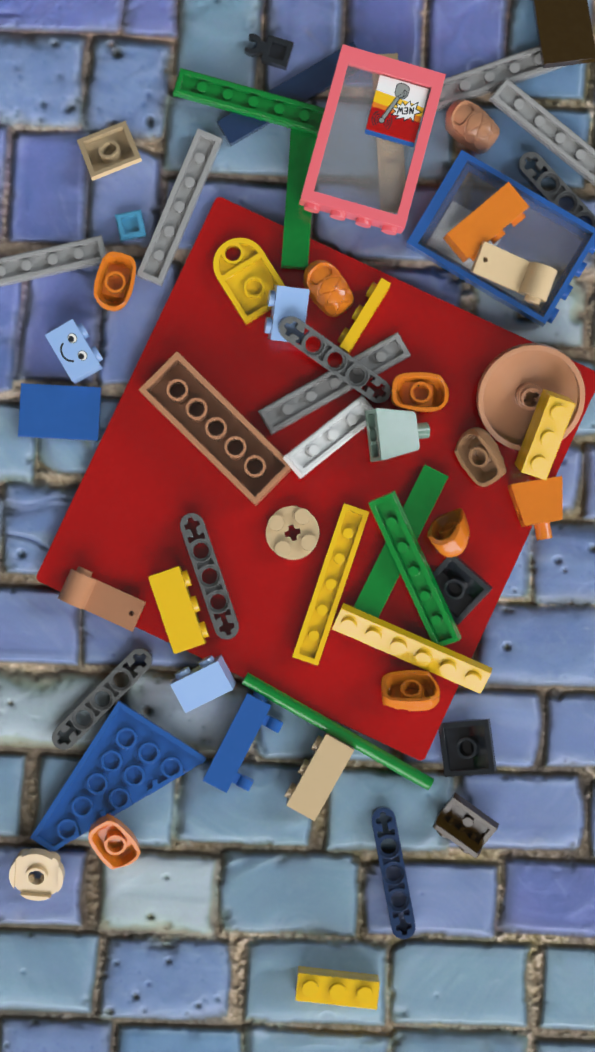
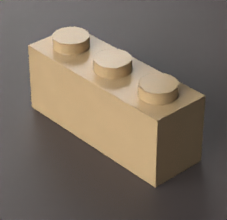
M326 732L323 737L317 736L311 747V750L315 752L310 761L304 759L297 772L301 774V777L297 784L293 782L290 784L284 795L288 798L286 806L313 821L316 820L354 752V748Z

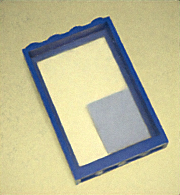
M461 150L407 240L406 247L543 327L546 322L551 324L559 312V309L555 307L560 299L564 301L567 299L573 289V286L569 285L574 275L579 278L587 265L583 260L588 252L592 255L595 252V227ZM508 182L529 205V208L523 212L526 218L515 227L510 223L504 228L503 231L506 234L495 244L491 241L488 243L529 262L542 263L558 271L547 301L545 303L540 302L539 306L524 301L525 296L470 272L474 261L469 258L463 263L443 239L450 230Z

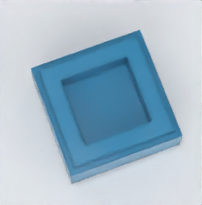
M141 209L115 214L121 242L147 237Z

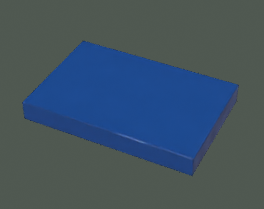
M21 383L18 437L99 441L102 388Z

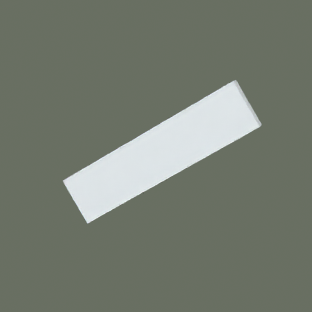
M361 395L286 454L283 459L301 479L366 427L365 411L374 408Z

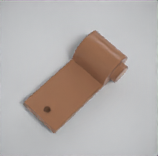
M78 566L76 570L71 569L58 599L133 632L146 602L92 578L93 572Z

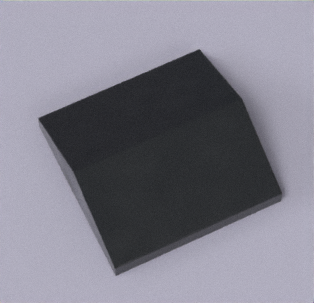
M458 556L446 557L432 572L457 625L493 588Z
M466 719L441 723L439 737L445 777L497 773L490 719Z

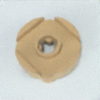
M298 506L283 507L276 511L268 521L266 527L267 543L280 557L288 560L304 558L310 554L318 542L319 526L317 520L307 509ZM294 525L295 529H300L301 534L297 535V540L292 541L291 537H285V532L289 531L288 526Z
M40 848L21 850L13 860L9 871V880L12 887H16L21 891V896L33 901H43L51 898L52 894L61 889L65 877V870L61 863L60 855L56 852ZM39 871L43 875H41L40 878L37 879L35 878V874L30 872Z

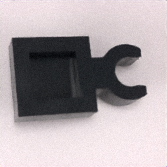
M249 34V41L255 42L257 46L254 49L245 47V54L247 56L256 57L262 55V64L287 70L294 42L268 35L267 41L264 42L258 35Z

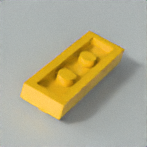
M381 278L378 284L372 283L365 295L369 298L364 307L358 306L351 318L355 320L351 329L345 328L338 339V342L341 343L339 348L347 354L353 349L390 288L391 283Z

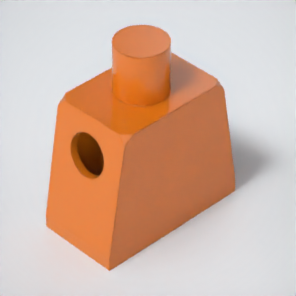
M562 476L508 485V491L521 526L534 525L536 541L553 538L550 522L560 521L563 518Z

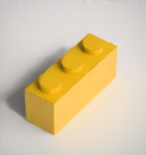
M545 389L542 390L515 461V465L520 472L547 480L575 407V403L569 397Z
M178 566L149 576L148 579L173 653L176 654L205 644V638L209 637L205 622H199L196 612L200 611L196 596H190L188 586H191L192 583L187 570L182 571L181 567Z
M298 966L295 1001L377 1010L380 987L379 975Z

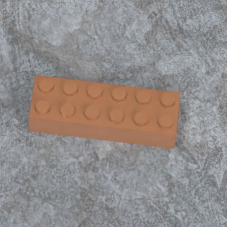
M178 352L139 389L141 394L255 506L292 470L283 459L284 456Z

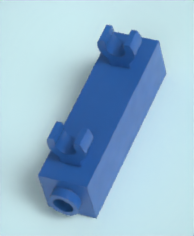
M255 691L253 694L247 692L203 779L204 782L226 793L232 783L244 790H250L254 780L239 773L238 770L261 725L279 733L283 725L282 721L267 714L272 704L267 702L268 699Z

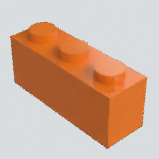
M508 182L450 230L443 239L463 263L469 258L475 261L482 241L487 243L491 241L495 244L506 234L503 231L504 228L510 223L515 227L526 218L523 212L529 208V205Z

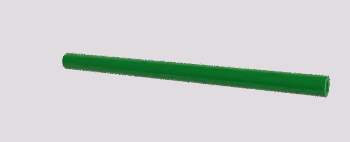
M249 672L244 677L242 685L263 695L270 701L427 791L432 786L434 778Z

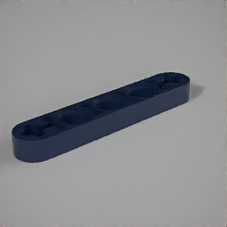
M380 806L373 811L371 822L390 925L393 934L397 938L408 939L414 934L416 925L396 817L390 808ZM381 812H385L386 816H391V820L387 821L388 831L394 829V833H384L378 836L377 832H383L381 822H376V819L380 818ZM390 838L396 842V848L393 852L385 853L381 850V843L384 839ZM391 865H396L401 869L400 877L395 880H391L386 876V869ZM395 892H402L406 896V901L402 906H394L391 903V896ZM409 909V913L403 914L405 922L411 923V926L406 928L407 932H401L400 928H396V926L400 925L399 915L393 916L392 912H403Z

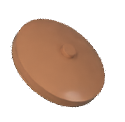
M520 344L503 351L489 363L478 384L476 403L478 414L484 427L498 442L520 451L542 390L545 389L567 396L575 403L562 438L563 440L575 428L584 409L585 386L578 368L561 351L544 344Z

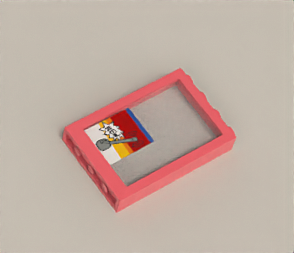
M342 44L299 205L304 206L303 209L311 213H319V211L329 213V216L336 220L344 221L345 218L356 221L355 224L360 227L371 228V226L381 228V232L388 235L401 234L406 226L446 74Z

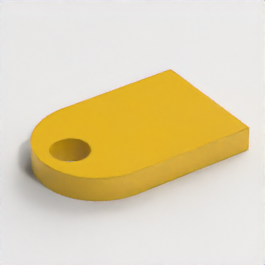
M246 238L230 239L218 248L214 256L213 268L215 276L245 325L271 310V306L267 304L269 290H274V285H285L257 243ZM231 247L238 248L241 252L239 259L235 261H230L225 256L226 251Z

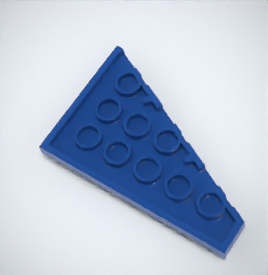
M119 700L30 838L49 851L54 852L89 831L91 824L98 818L107 814L115 816L204 763L207 757Z

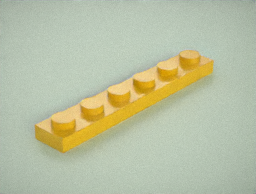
M343 504L292 656L293 658L318 666L369 511Z
M343 603L332 627L337 632L481 694L492 672V668L345 603Z

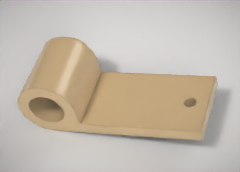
M482 241L470 271L525 296L524 301L539 306L540 302L545 303L558 273L556 269L538 262H529L485 241Z

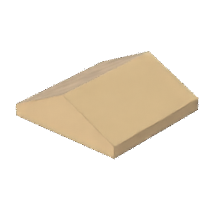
M126 121L77 140L92 181L142 161Z

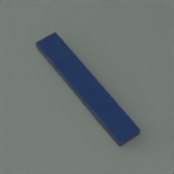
M354 42L348 44V46L357 48ZM341 49L268 92L306 103L330 89ZM348 66L344 80L359 72L360 69ZM233 112L217 121L230 146L270 124L269 122Z

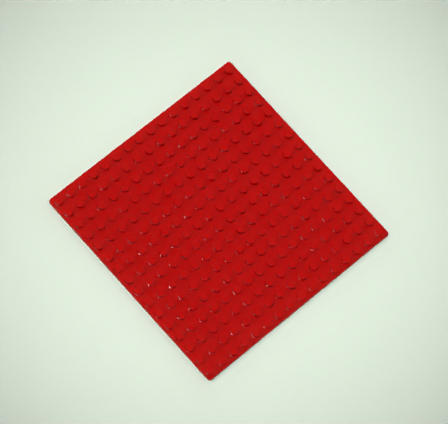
M217 197L36 578L39 582L61 592L70 570H76L78 566L93 572L92 578L145 601L146 604L135 627L170 643L148 577L180 566L182 571L187 570L192 583L191 586H188L190 596H196L200 611L196 612L199 622H205L209 637L205 638V644L185 651L202 659L210 655L214 658L222 655L230 672L243 678L249 672L318 713L417 760H424L459 684L429 672L440 689L439 702L434 708L426 711H408L386 706L383 704L381 695L383 676L397 671L427 670L337 632L332 627L343 603L354 606L386 542L368 502L395 491L403 508L423 466L427 465L449 476L417 539L431 571L433 572L446 557L437 551L428 538L429 528L436 518L452 510L462 508L469 525L470 534L466 548L458 557L493 587L459 625L456 624L461 639L443 646L468 658H472L533 526H521L508 491V485L539 480L541 478L520 472L515 465L519 450L501 444L492 435L491 437L498 445L499 451L504 458L506 473L496 482L486 487L477 485L470 478L458 461L454 451L460 436L468 429L480 427L487 431L479 417L476 403L478 384L486 367L503 351L520 344L534 342L310 238L308 265L316 260H325L334 265L351 289L354 302L341 315L330 317L309 297L305 323L340 347L341 343L338 342V339L345 328L351 329L355 322L351 318L358 306L364 307L369 298L365 295L373 282L378 284L381 278L391 283L390 288L349 355L355 357L398 332L411 356L378 376L384 379L391 388L394 378L402 373L427 372L440 375L449 390L448 402L438 411H414L417 423L427 422L430 426L429 438L419 439V450L386 460L370 462L367 427H365L301 479L291 470L255 506L141 394L139 389L178 352L283 456L288 454L362 394L352 389L275 434H270L258 411L329 370L291 343L268 339V333H264L266 317L271 315V310L245 325L214 273V256L223 243L234 238H246L257 243L284 285L288 287L304 288L303 275L305 270L281 268L283 225L225 198ZM235 247L229 248L225 253L226 258L230 261L239 259L241 255L240 250ZM316 336L309 337L305 343L306 349L310 352L317 351L320 347V340ZM332 352L328 356L327 362L331 367H337L341 364L342 357L340 353ZM573 360L571 361L578 368L585 386L584 409L575 428L561 441L547 478L556 477L595 393V371ZM368 380L361 387L363 391L365 386L371 388L374 391V398L376 395L382 396L384 394V391L381 389L382 383L380 386H376ZM391 394L382 403H375L365 397L374 409L410 411L394 406L391 402ZM345 503L369 511V515L317 666L292 656L343 504ZM287 506H298L307 509L315 517L319 526V539L316 547L309 555L297 560H288L278 556L269 547L266 539V527L270 517L279 509ZM189 513H195L202 517L239 623V631L231 639H222L216 634L180 529L181 519ZM189 518V524L185 525V529H190L194 536L193 538H188L189 542L191 543L201 538L205 539L204 533L198 535L196 530L200 522ZM294 525L288 526L289 531L285 532V537H291L292 541L297 540V535L301 534L300 529H295ZM198 543L193 549L194 555L199 559L205 558L209 552L208 546L204 543ZM208 568L202 573V579L206 584H213L217 580V573L214 569ZM400 574L378 618L431 641ZM222 594L212 596L210 601L212 607L217 610L224 608L226 605L225 597ZM230 609L220 614H214L216 620L220 617L222 619L223 625L219 627L220 631H225L227 635L232 634L231 629L235 627L234 623H228L225 616L231 615Z

